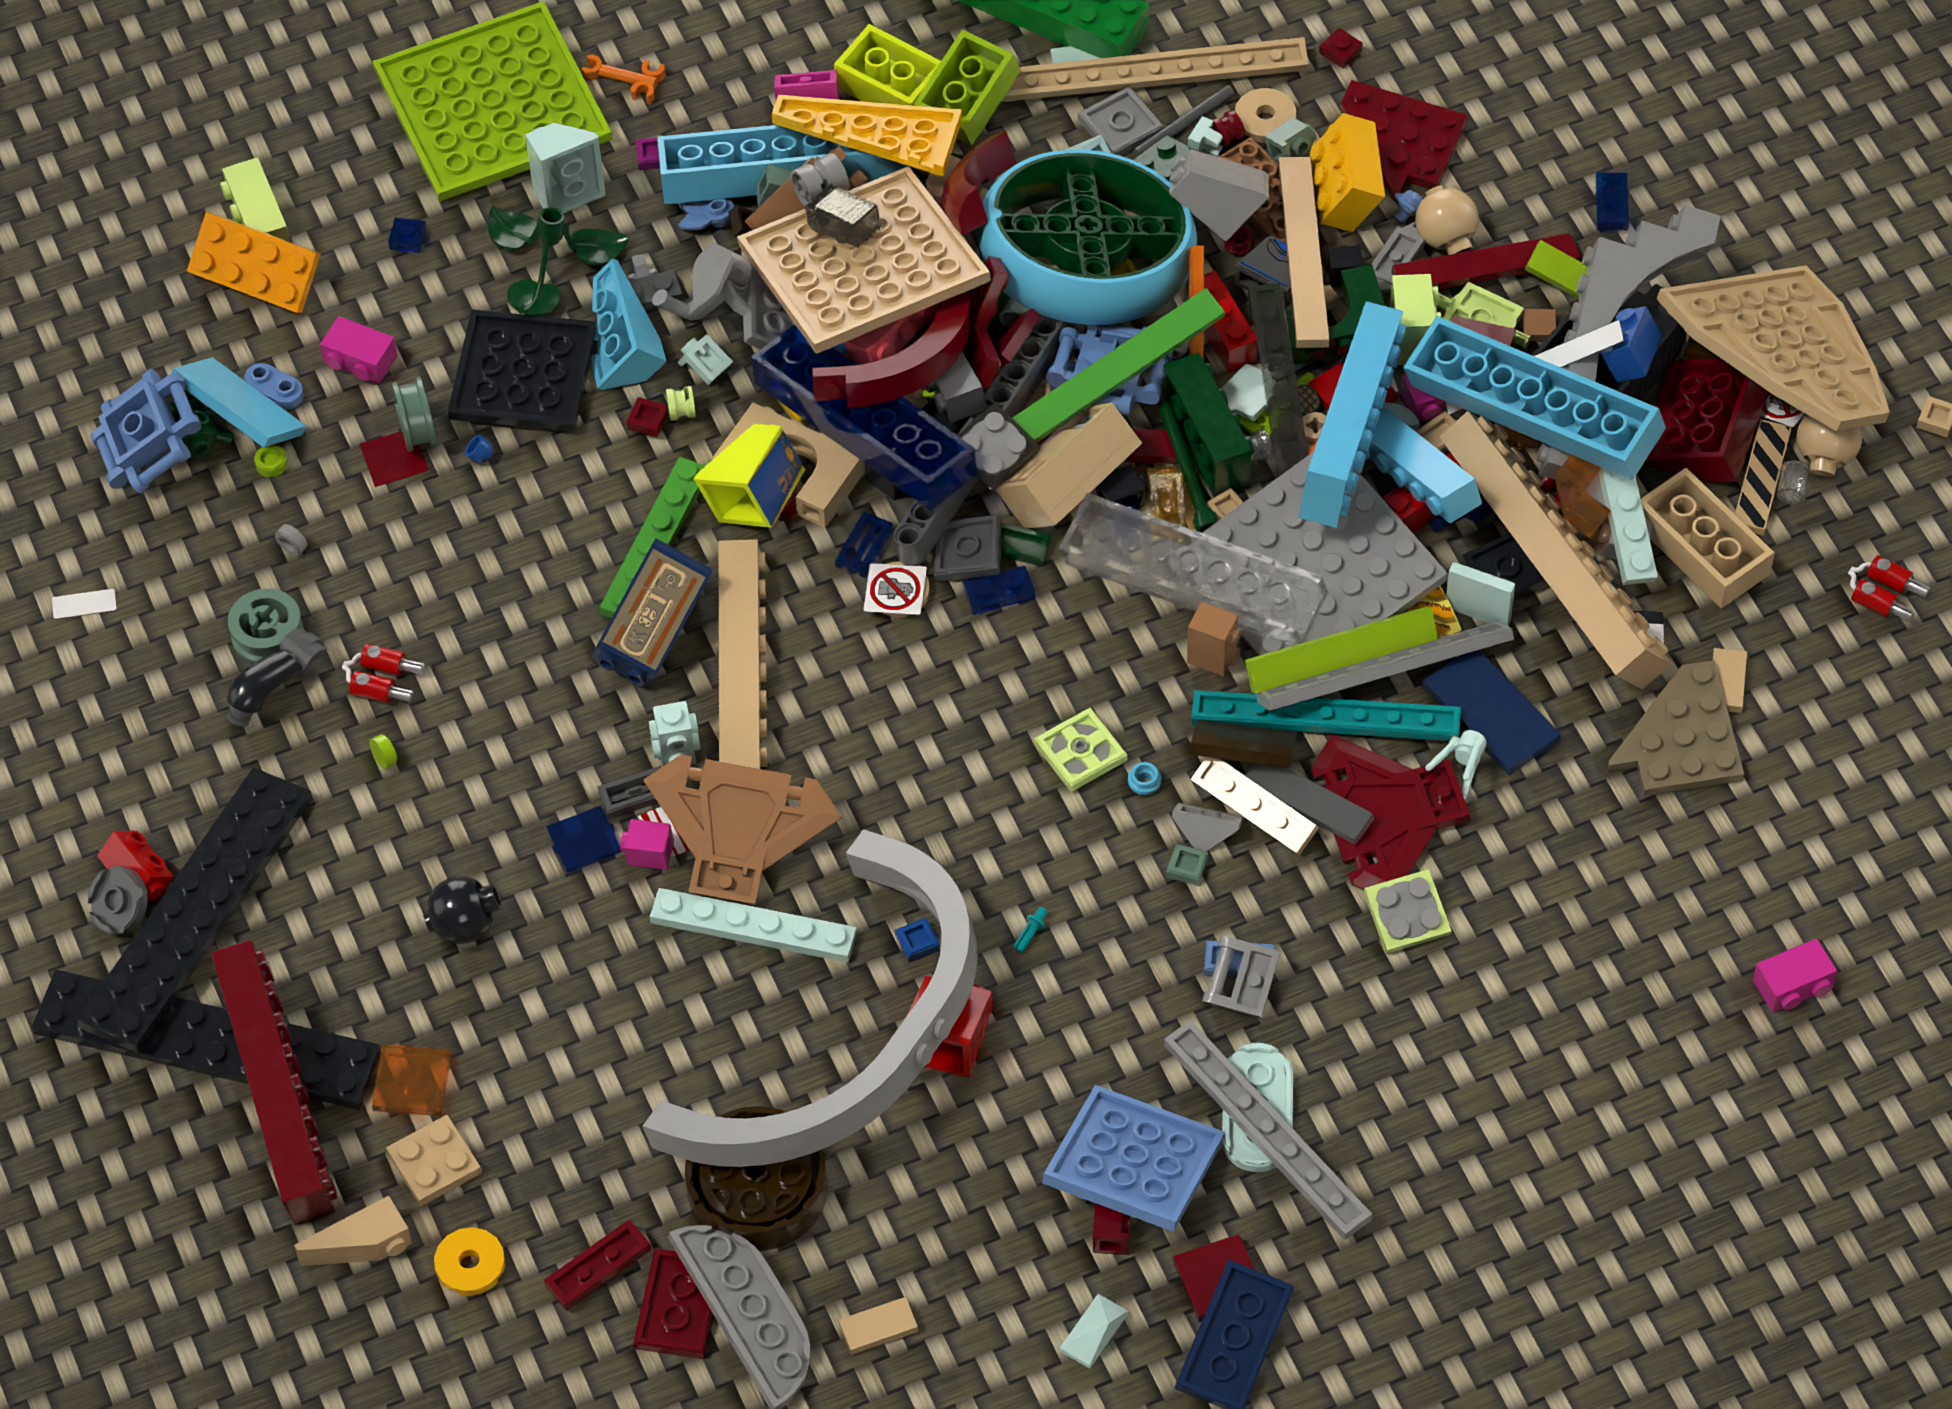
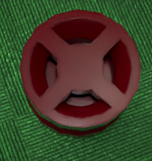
M1229 110L1224 113L1222 118L1211 119L1213 120V130L1223 136L1219 144L1223 148L1228 146L1230 141H1239L1245 137L1244 125L1235 111Z

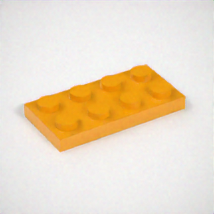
M206 212L187 272L293 312L302 313L321 253L214 213Z

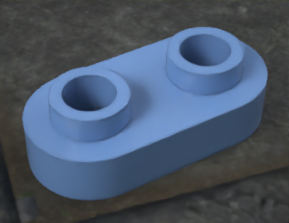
M265 363L252 365L245 372L244 379L247 383L284 410L294 409L302 403L304 398L301 383L296 378Z

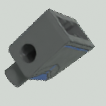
M1273 236L1263 240L1236 264L1235 284L1249 292L1279 285L1285 306L1288 307L1292 298L1286 243Z

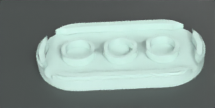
M1250 1043L1240 1047L1238 1052L1234 1053L1232 1057L1230 1055L1228 1060L1293 1128V1069L1291 1062L1287 1057L1285 1058L1279 1053L1277 1048L1269 1044ZM1223 1110L1222 1131L1225 1134L1222 1145L1228 1159L1237 1167L1250 1172H1265L1276 1168L1271 1160Z

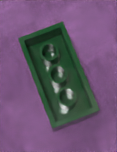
M1200 353L1164 364L1163 400L1170 402L1179 429L1182 431L1185 446L1213 498L1230 488L1234 492L1249 488L1250 475L1254 472L1251 455L1255 453L1254 446L1249 436L1244 437L1237 413L1230 411L1224 389L1217 387L1211 365L1204 363Z

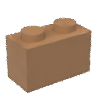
M1201 602L1188 626L1187 663L1224 677L1229 665L1234 666L1240 654V648L1237 647L1241 635V630L1237 629L1238 615Z

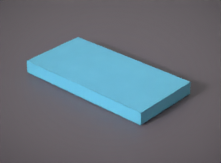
M213 357L176 367L172 370L171 374L179 373L182 375L185 383L183 389L263 448L302 436L306 429L305 424Z

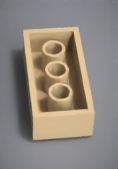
M1687 468L1641 498L1644 515L1653 525L1650 540L1721 609L1771 575L1775 552Z

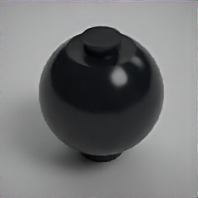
M455 876L443 880L432 890L426 905L427 912L423 913V917L430 932L435 931L441 939L453 944H468L478 940L489 930L493 922V912L501 910L502 903L493 884L483 886L476 879L466 876Z

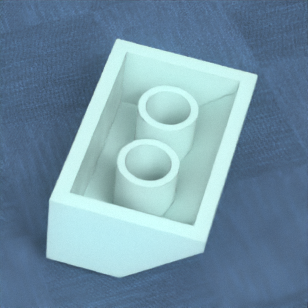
M552 123L525 134L533 191L543 209L553 207L565 213L606 196L599 138L596 133Z

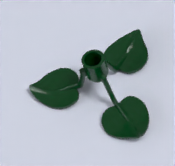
M492 206L487 224L490 239L500 248L512 251L519 250L525 243L532 245L538 237L544 244L538 282L530 279H521L513 282L507 291L509 304L520 314L523 313L532 317L550 314L560 303L559 288L555 285L543 284L549 246L558 244L564 235L569 248L577 250L576 255L580 261L590 265L602 266L606 265L612 258H618L629 241V235L600 229H581L570 236L569 226L564 225V213L560 209L553 207L543 209L539 213V219L536 220L526 214L506 211Z

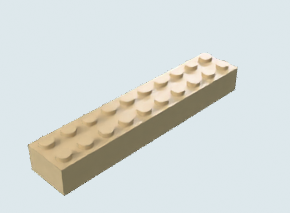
M1469 411L1439 436L1463 470L1475 478L1480 493L1614 674L1643 690L1671 666V661L1665 655L1668 652L1667 647L1658 637L1655 636L1653 638L1647 631L1650 628L1649 623L1640 613H1634L1629 607L1632 603L1629 596L1621 588L1616 589L1611 583L1614 579L1611 572L1604 565H1598L1593 559L1596 556L1593 548L1586 541L1583 540L1581 542L1575 535L1578 532L1575 524L1568 517L1565 516L1563 518L1558 512L1561 508L1560 504L1551 494L1543 492L1540 488L1543 485L1542 480L1534 471H1528L1523 465L1526 461L1524 456L1514 446L1510 448L1505 441L1509 438L1506 432L1497 423L1492 425L1483 415L1477 417Z

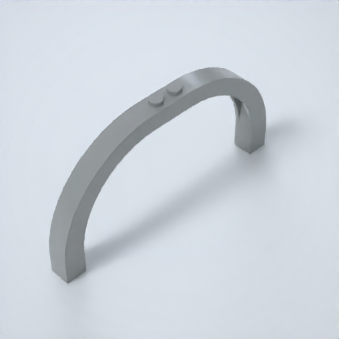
M862 830L846 852L854 876L894 888L913 897L931 912L941 926L942 943L940 957L929 985L884 1049L863 1072L834 1093L814 1103L782 1114L746 1119L716 1117L661 1100L643 1124V1129L651 1147L661 1152L702 1164L735 1167L766 1165L791 1160L829 1147L851 1136L885 1112L907 1090L923 1067L930 1062L933 1053L941 1042L948 1037L951 1028L964 1009L976 976L978 955L974 927L958 886L944 868L926 853L907 843L867 830Z

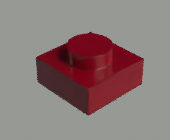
M1338 28L1319 46V54L1343 69L1362 51L1363 42Z
M638 397L626 421L627 429L658 437L669 413L668 405Z

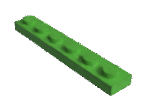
M682 457L678 458L599 607L600 615L609 618L613 617L655 538L672 546L700 493L694 477L706 465Z

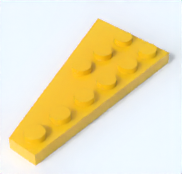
M778 95L772 111V124L943 177L962 122L961 109Z

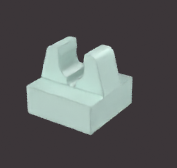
M1202 116L1188 137V146L1199 152L1217 157L1223 149V146L1219 145L1223 136L1213 130V120Z

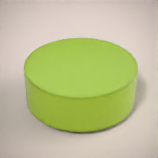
M277 445L261 447L254 456L256 470L264 477L279 476L286 470L288 465L285 451Z
M380 734L370 739V749L381 768L387 769L397 763L396 751L391 741L385 735Z

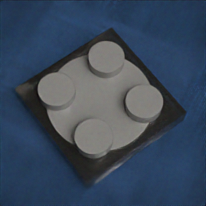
M995 402L948 444V449L994 492L1040 450V445Z

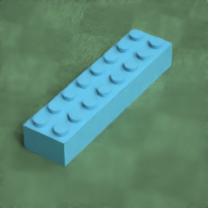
M779 125L657 137L664 204H683L693 201H713L715 199L757 195L756 186L767 163L795 170L801 167L808 159L812 157L815 159L817 156L822 158L838 146L847 155L841 161L847 176L849 177L852 173L860 170L868 178L864 184L907 167V165Z
M1365 302L1307 471L1298 518L1337 528L1340 516L1347 517L1352 497L1347 495L1348 493L1353 495L1355 493L1359 479L1355 472H1362L1366 454L1362 451H1369L1373 437L1370 429L1376 430L1380 411L1377 408L1383 409L1387 390L1384 387L1390 388L1394 374L1392 367L1396 368L1399 361L1401 349H1399L1396 343L1402 344L1406 325L1401 324L1402 310Z
M1436 316L1403 367L1411 386L1479 416L1483 415L1486 419L1632 481L1666 429L1660 410L1657 407Z

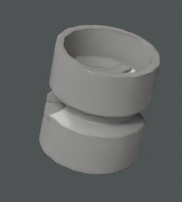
M833 153L815 160L814 166L806 164L791 171L790 175L791 183L798 199L808 209L824 202L826 195L833 198L848 191L850 186L843 164Z

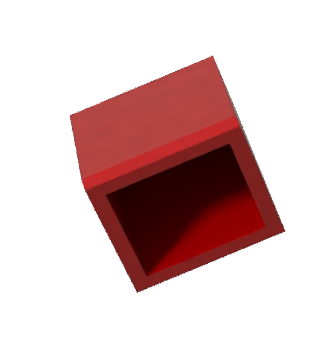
M925 976L908 1014L926 990L932 977ZM973 984L963 1011L951 1028L948 1037L938 1046L930 1062L924 1066L925 1068L966 1078L971 1077L993 1009L992 991Z

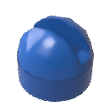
M476 435L469 442L465 450V456L477 463H485L493 455L492 444L481 435Z

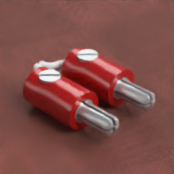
M1876 555L1872 563L1865 562L1858 568L1851 567L1848 572L1852 577L1850 586L1854 590L1851 600L1886 618L1893 613L1907 621H1911L1915 612L1897 603V595L1863 578L1856 586L1857 578L1854 572H1861L1865 567H1869L1867 577L1901 594L1908 589L1922 597H1926L1930 591V587L1912 579L1914 572L1880 555Z
M366 643L362 653L354 655L351 661H344L342 669L346 671V680L350 683L349 693L384 703H390L392 698L411 702L414 693L412 690L395 687L394 679L361 671H355L351 677V669L348 666L355 664L360 658V666L363 668L400 676L403 670L422 674L425 668L424 663L407 660L405 652Z

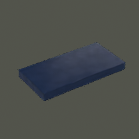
M1479 650L1458 656L1423 680V687L1441 706L1461 707L1460 725L1466 731L1473 730L1484 736L1487 742L1484 750L1508 775H1511L1560 741L1561 734Z
M1228 1259L1176 1382L1175 1389L1223 1409H1245L1293 1293L1294 1285Z

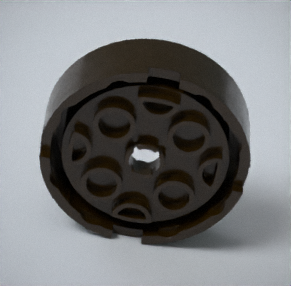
M752 1106L729 1111L721 1115V1117L758 1118L782 1114L785 1111L771 1107ZM823 1149L783 1162L757 1165L765 1169L766 1172L763 1176L756 1178V1181L746 1174L747 1170L753 1166H716L686 1160L685 1181L688 1200L699 1225L712 1226V1229L722 1231L731 1236L733 1233L740 1235L754 1245L758 1251L776 1249L800 1238L815 1224L826 1202L828 1183Z

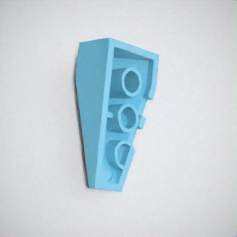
M612 258L593 277L592 311L597 313V328L595 332L597 354L592 355L591 366L597 388L601 390L647 381L666 362L659 335L618 260Z

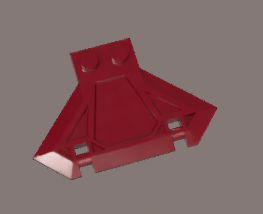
M1331 734L1310 769L1313 779H1324L1327 785L1324 787L1325 789L1373 813L1374 816L1373 822L1356 845L1333 833L1343 863L1354 862L1357 870L1348 873L1351 885L1364 890L1366 887L1410 875L1435 831L1470 821V812L1450 759L1441 761L1431 771H1427L1426 766L1412 769ZM1345 774L1347 779L1339 781L1338 776ZM1375 857L1377 863L1370 865L1368 859Z

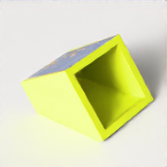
M753 424L699 471L694 477V481L719 523L772 528L802 477L805 468L781 426Z

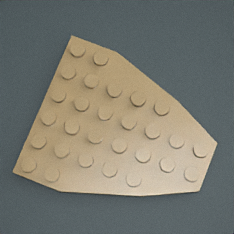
M1806 265L1660 289L1656 299L1684 328L1688 335L1776 397L1835 431L1886 422L1890 413L1877 369L1844 304Z

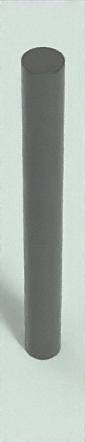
M1226 85L1134 148V155L1136 157L1166 135L1171 138L1225 102L1234 95L1232 87Z

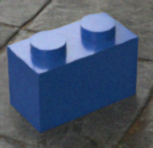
M1646 306L1635 309L1627 308L1618 312L1614 322L1618 320L1620 322L1623 341L1601 350V355L1617 383L1646 376L1663 336Z

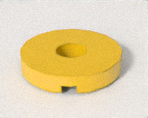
M474 1227L458 1229L447 1235L438 1245L434 1256L435 1271L442 1286L446 1289L457 1292L458 1295L462 1296L481 1295L492 1289L504 1272V1250L497 1237L487 1230ZM467 1256H475L479 1259V1263L473 1268L468 1269L460 1265L461 1261Z

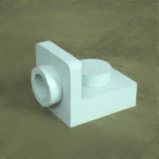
M706 334L699 341L695 338L691 339L680 350L684 355L677 363L681 367L688 363L709 385L733 361Z

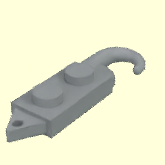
M1416 221L1403 228L1397 226L1372 262L1380 291L1383 294L1391 292L1392 266L1415 261L1425 247V240L1417 231Z

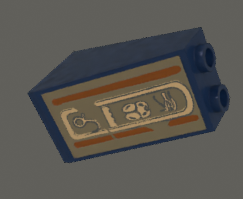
M655 538L590 658L597 661L602 668L614 670L625 676L630 683L649 689L710 578L713 569Z

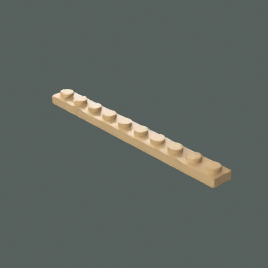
M1305 38L1020 67L1021 72L1002 99V102L1123 90L1128 86L1133 89L1308 70L1309 66Z

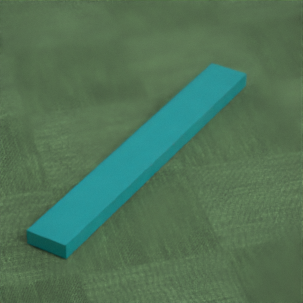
M1194 690L1191 722L1192 725H1196L1197 720L1287 731L1450 741L1453 736L1459 738L1461 707L1312 698L1269 711L1258 704L1256 694Z

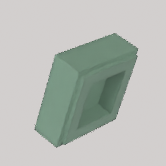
M1176 844L1166 870V878L1199 886L1208 860V852Z

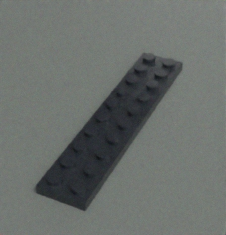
M253 767L80 1014L77 1019L78 1028L136 1053L140 1051L313 799L310 790Z
M55 969L31 1027L34 1034L248 1084L227 1009L176 997L140 1051L136 1053L78 1028V1017L104 980ZM287 1023L293 1041L290 1044L293 1053L298 1058L302 1072L299 1075L302 1084L307 1089L309 1099L360 1110L381 1053L380 1044Z

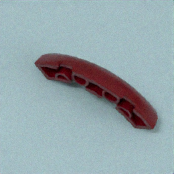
M999 131L973 148L958 162L947 177L941 197L942 210L962 236L988 222L979 195V186L982 183L991 182L1017 164L1006 131Z

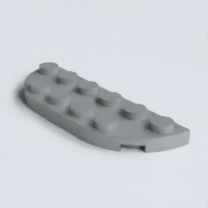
M687 1226L669 1232L668 1239L767 1405L770 1409L783 1408L794 1398L804 1382L810 1360V1342L802 1319L765 1258L754 1245L742 1236L734 1233L731 1236L722 1231L712 1229V1226Z

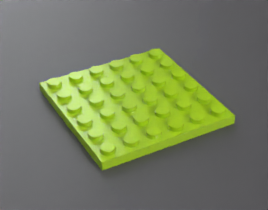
M544 1L372 61L374 71L439 202L529 170L530 164L525 134L537 128L557 123L594 132L599 138V144L613 140L612 132Z

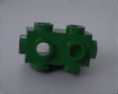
M184 389L192 412L198 416L201 423V428L198 432L187 434L182 438L191 456L209 455L214 441L230 445L233 433L217 429L203 403ZM170 393L166 396V400L176 423L181 417Z

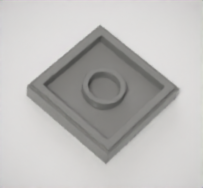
M1130 86L1078 113V121L1092 137L1102 135L1111 154L1119 156L1130 152L1164 128L1163 124Z

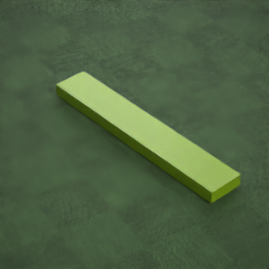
M1426 606L1246 659L1245 663L1251 692L1255 694L1438 640L1433 610L1431 607Z

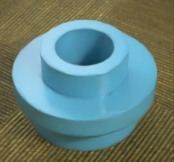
M1141 762L1130 770L1128 785L1137 794L1149 795L1159 789L1161 774L1153 764ZM1143 778H1146V779H1148V780H1150V781H1148V782H1141V781H1139V780H1140V779H1143Z

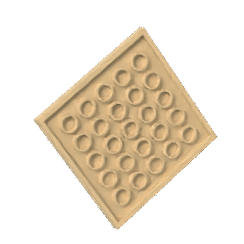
M909 166L827 199L809 209L805 208L737 236L741 250L816 354L991 281L990 272L960 232L952 225L947 215Z

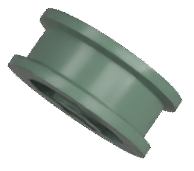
M415 377L414 383L399 386L397 382L391 383L398 421L408 452L413 451V446L429 442L431 446H436L432 415L421 377Z
M258 589L243 595L233 604L228 614V628L233 647L239 656L251 663H255L280 651L279 646L285 636L296 628H303L300 610L295 600L285 592L276 589ZM279 617L284 618L287 622L280 623ZM251 630L253 637L247 635L245 631Z

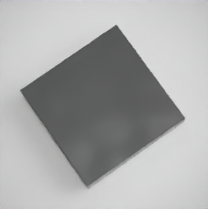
M999 514L949 521L935 544L934 577L937 582L1000 574L1002 519Z

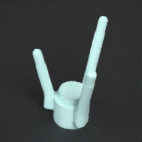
M1473 730L1464 731L1460 738L1453 736L1449 744L1425 768L1427 771H1431L1446 756L1455 751L1456 760L1466 765L1463 775L1464 782L1461 789L1464 799H1466L1475 769L1486 748V739L1482 734Z

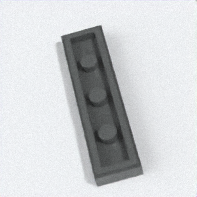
M1255 763L1246 775L1248 779L1309 821L1354 845L1358 843L1374 820L1373 813L1286 767Z

